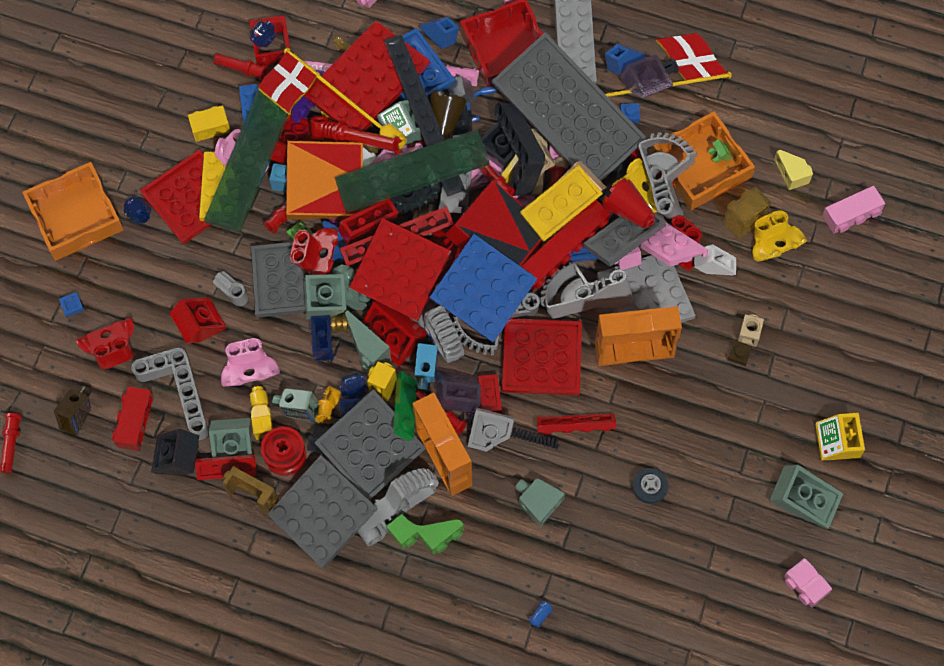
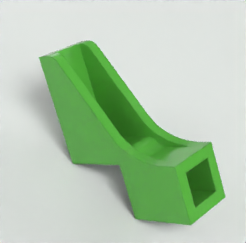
M403 514L386 526L387 532L402 550L406 546L409 548L417 541L416 538H419L433 555L436 552L441 553L448 547L447 544L451 540L459 539L464 531V524L460 520L420 526L407 520Z

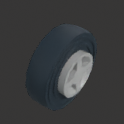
M647 468L637 473L633 480L632 488L638 500L646 504H655L666 496L668 482L662 472L657 469Z

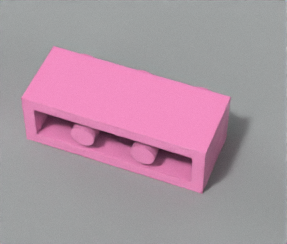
M872 186L826 207L822 217L833 234L839 231L844 232L854 224H862L869 217L875 218L879 216L886 203L876 188Z

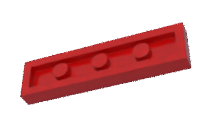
M614 413L536 417L538 433L550 434L552 432L570 433L572 431L590 432L592 430L610 431L611 429H616Z

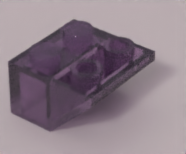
M438 371L437 399L443 409L474 413L481 404V385L475 376Z

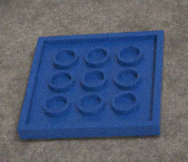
M473 234L429 298L438 305H443L445 310L493 343L537 278Z

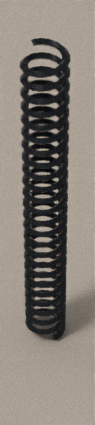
M469 414L468 420L465 419V421L469 425H473L475 415H473L471 420V414ZM514 427L511 437H517L518 439L521 437V440L525 438V441L528 440L529 443L532 441L533 444L536 442L538 445L540 442V445L544 443V447L547 446L549 448L551 446L552 449L555 447V450L559 448V444L557 445L558 439L554 442V437L550 442V436L546 441L547 436L545 435L542 441L543 435L541 434L538 440L539 433L535 437V432H533L531 437V431H529L527 436L528 431L526 430L523 436L524 429L520 433V428L516 432V427Z

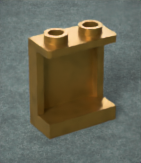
M235 467L227 471L223 477V486L229 496H232L237 488L259 498L257 504L261 513L269 517L268 513L279 501L274 488Z

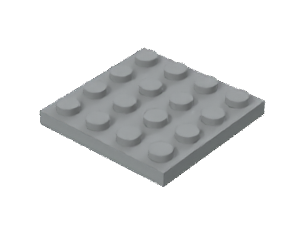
M651 255L642 258L641 265L623 270L630 283L634 300L626 306L610 307L612 313L678 306L681 323L695 319L696 315L674 266L669 267ZM619 267L598 272V281L603 277L605 279L609 278L613 271L619 270Z

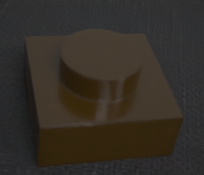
M734 341L727 361L746 367L752 347Z

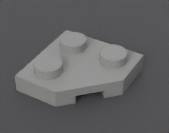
M477 408L468 447L487 452L499 443L506 441L511 437L515 417Z

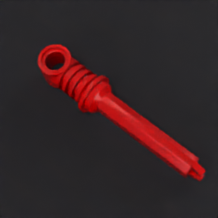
M316 116L310 119L312 139L363 143V145L393 151L395 155L402 152V150L398 149L399 143L402 142L398 136L391 138L351 129L346 122L341 121L337 123L329 121V118L325 116Z

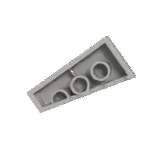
M449 145L450 154L465 191L447 197L442 186L439 209L448 206L454 222L468 209L474 158L472 146Z

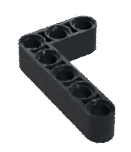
M497 103L495 106L496 119L519 159L509 186H512L515 190L513 196H530L544 167L545 154L523 114L511 103Z

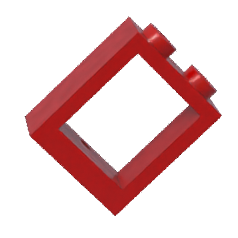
M285 15L249 21L256 63L267 66L279 63L284 56V50L260 54L258 39L254 31L257 30L264 35L266 33L283 32L285 47L290 48Z

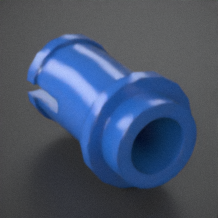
M545 601L538 604V609L528 620L537 628H540L546 617L552 614L553 607Z

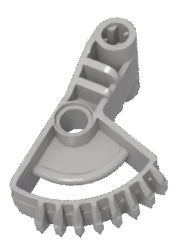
M658 132L656 137L654 133H651L650 139L639 143V149L652 186L656 208L659 213L672 220L677 215L683 216V210L679 206L672 181L695 163L694 159L698 154L696 151H693L694 148L691 145L689 146L687 141H683L681 137L677 138L675 134L670 136L669 133H665L663 136L661 132ZM657 144H673L682 148L687 158L679 163L671 154L657 152L648 155L646 149ZM662 172V177L656 180V175Z
M569 262L568 266L562 265V270H558L556 275L551 277L550 280H546L547 285L543 286L544 291L541 292L540 298L541 305L546 307L551 318L555 319L596 307L618 308L626 306L633 302L634 295L625 271L615 270L607 279L603 277L599 281L596 280L588 283L576 263L572 264ZM578 276V279L569 283L563 290L560 299L561 303L552 305L553 298L558 289L568 280Z
M527 293L511 318L535 315L539 309V297L534 293ZM454 316L455 321L452 323L455 327L457 326L456 331L461 333L458 336L460 340L465 338L462 344L465 346L468 342L471 343L469 350L476 346V353L480 352V348L484 349L483 355L487 354V350H491L490 354L494 356V350L498 348L499 335L495 340V345L478 343L467 336L462 330L457 317Z
M428 301L419 321L413 320L428 332V335L431 334L433 343L438 346V350L447 364L456 361L464 355L463 344L457 334L458 332L443 305H438L434 301Z
M425 468L417 469L391 482L385 497L381 500H375L374 505L378 510L358 530L359 535L368 547L385 537L388 524L436 492L439 482L434 473Z

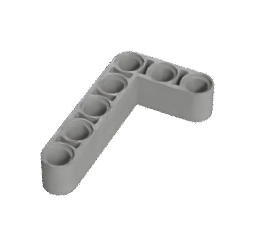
M175 348L134 361L132 371L140 382H147L174 374L189 431L199 435V440L205 439L209 433L191 364L185 350ZM183 357L182 361L176 362L177 358ZM159 363H165L162 367H157ZM146 368L143 373H138L140 369ZM183 374H188L187 378L180 379ZM188 391H192V392H193L192 395H190V396H185V394H186ZM194 408L198 409L194 414L189 413ZM197 426H203L200 431H194Z

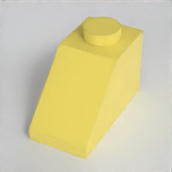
M782 150L776 152L774 161L789 190L810 183L813 171L811 166L807 165L805 159Z

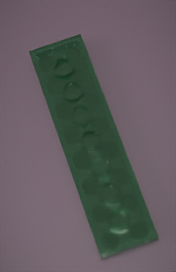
M260 90L257 91L204 219L207 224L237 233L242 231L289 116Z
M477 129L335 177L345 211L348 213L490 165Z

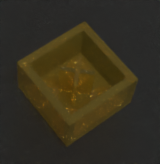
M756 186L752 190L748 189L741 195L740 199L729 203L727 212L724 215L723 225L739 240L755 227L756 220L767 215L771 201Z

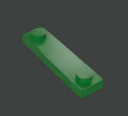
M401 371L397 375L393 433L409 442L414 438L415 417L412 403L416 402L417 380Z

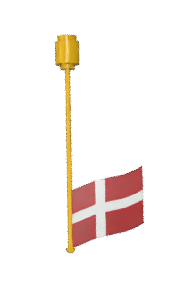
M698 33L656 39V42L665 50L667 56L675 59L679 68L678 73L685 80L667 83V85L677 86L726 77L730 79L732 77V73L726 72L720 65L705 40ZM624 90V91L606 93L605 95H606L607 97H610V96L623 95V94H629V93H634V92H632V91H630V90Z
M290 48L284 49V56L278 65L264 77L259 85L258 90L289 115L295 103L310 89L315 79L318 78L380 128V135L391 138L398 136L402 140L399 143L398 149L401 150L407 142L405 134L392 124L380 125L290 52Z

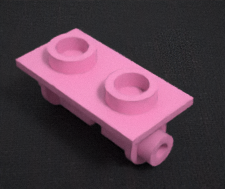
M445 66L454 78L462 76L471 81L472 86H477L479 70H476V68L460 69V67Z

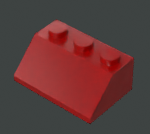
M378 301L373 302L362 322L389 346L391 361L398 367L417 350L418 343L421 344L428 333L410 317Z

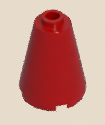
M622 179L609 190L612 192L609 198L605 196L603 207L606 210L641 228H649L654 224L655 213L630 179L628 181Z

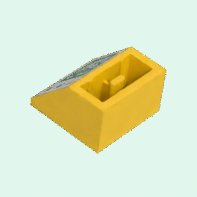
M859 413L838 414L815 423L821 461L861 458L865 451Z

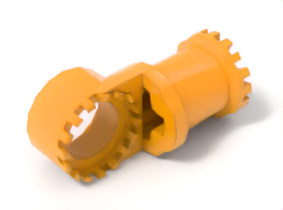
M331 386L325 389L326 393H323L325 396L323 395L322 400H319L317 403L319 408L315 421L321 424L324 423V425L332 423V409L335 408L341 394L339 389Z

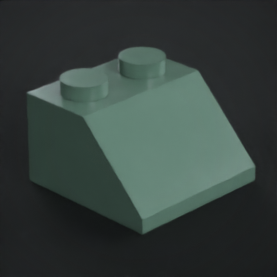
M344 274L305 275L306 320L327 319L346 312Z
M250 418L211 421L209 436L212 458L253 455Z

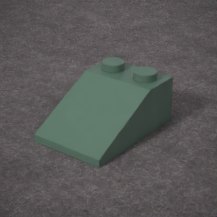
M347 310L345 312L346 321L362 365L361 368L368 374L371 367H375L377 362L390 363L389 346Z
M788 465L784 466L769 501L789 513L829 529L843 493L801 466Z

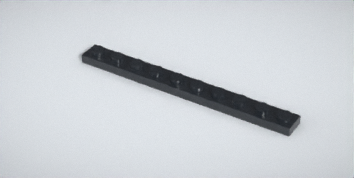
M402 34L385 40L386 47L447 197L465 191Z

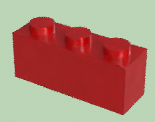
M387 198L340 221L338 232L346 245H350L376 232L382 218L394 223L399 212L390 198Z
M127 387L126 393H123L122 410L117 414V429H114L112 433V440L117 448L140 451L154 399L151 390Z

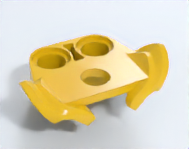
M637 158L629 164L626 171L627 174L615 181L612 187L622 179L627 181L630 179L653 212L656 213L658 210L654 202L652 186L646 167L642 160ZM643 182H646L648 184V192L643 190Z
M775 211L759 218L755 222L754 238L756 244L753 247V257L758 262L776 258L790 249H797L808 240L799 228L788 224V214L786 212ZM783 241L786 245L784 247H777L775 243Z

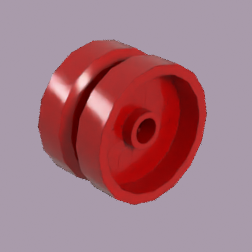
M290 427L274 428L262 440L261 453L267 468L272 473L278 476H290L303 468L307 452L302 436L296 430Z

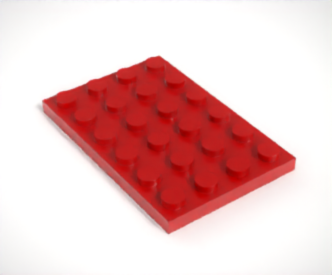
M375 21L321 75L322 78L374 120L377 119L378 114L385 111L404 92L385 44V40L397 35L378 21ZM405 42L419 76L430 65V60ZM319 79L303 95L305 99L335 122L344 121L351 129L365 132L372 124L370 120Z

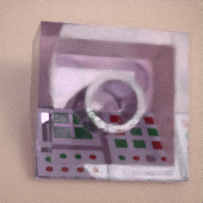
M657 54L627 65L619 74L627 90L642 98L673 86Z

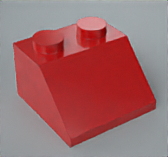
M209 297L181 299L169 313L187 344L200 343L227 328Z

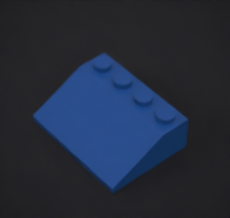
M415 28L402 37L407 44L430 60V65L419 75L430 103L432 92H444L455 82V79L419 30ZM405 91L397 98L399 102L408 100Z

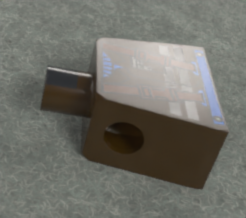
M81 386L79 391L70 389L55 408L54 414L60 430L75 436L78 435L91 410L88 397L92 391L88 387Z

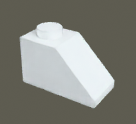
M713 244L705 247L708 249L706 257H702V255L695 256L694 268L706 274L736 275V257Z

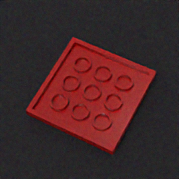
M200 149L139 190L141 195L183 245L217 222L200 221L199 218L204 154ZM239 196L240 206L241 204H243V199Z
M382 218L349 288L419 321L452 251Z
M509 319L505 325L502 393L580 396L582 321Z

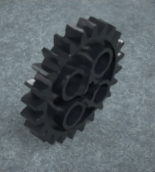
M417 161L415 165L411 163L383 198L384 200L390 198L398 212H401L402 209L405 214L409 210L414 214L416 209L422 212V207L429 209L428 204L434 205V199H439L438 194L442 192V183L436 169L433 170L431 165L427 167L425 162L420 166L419 161Z

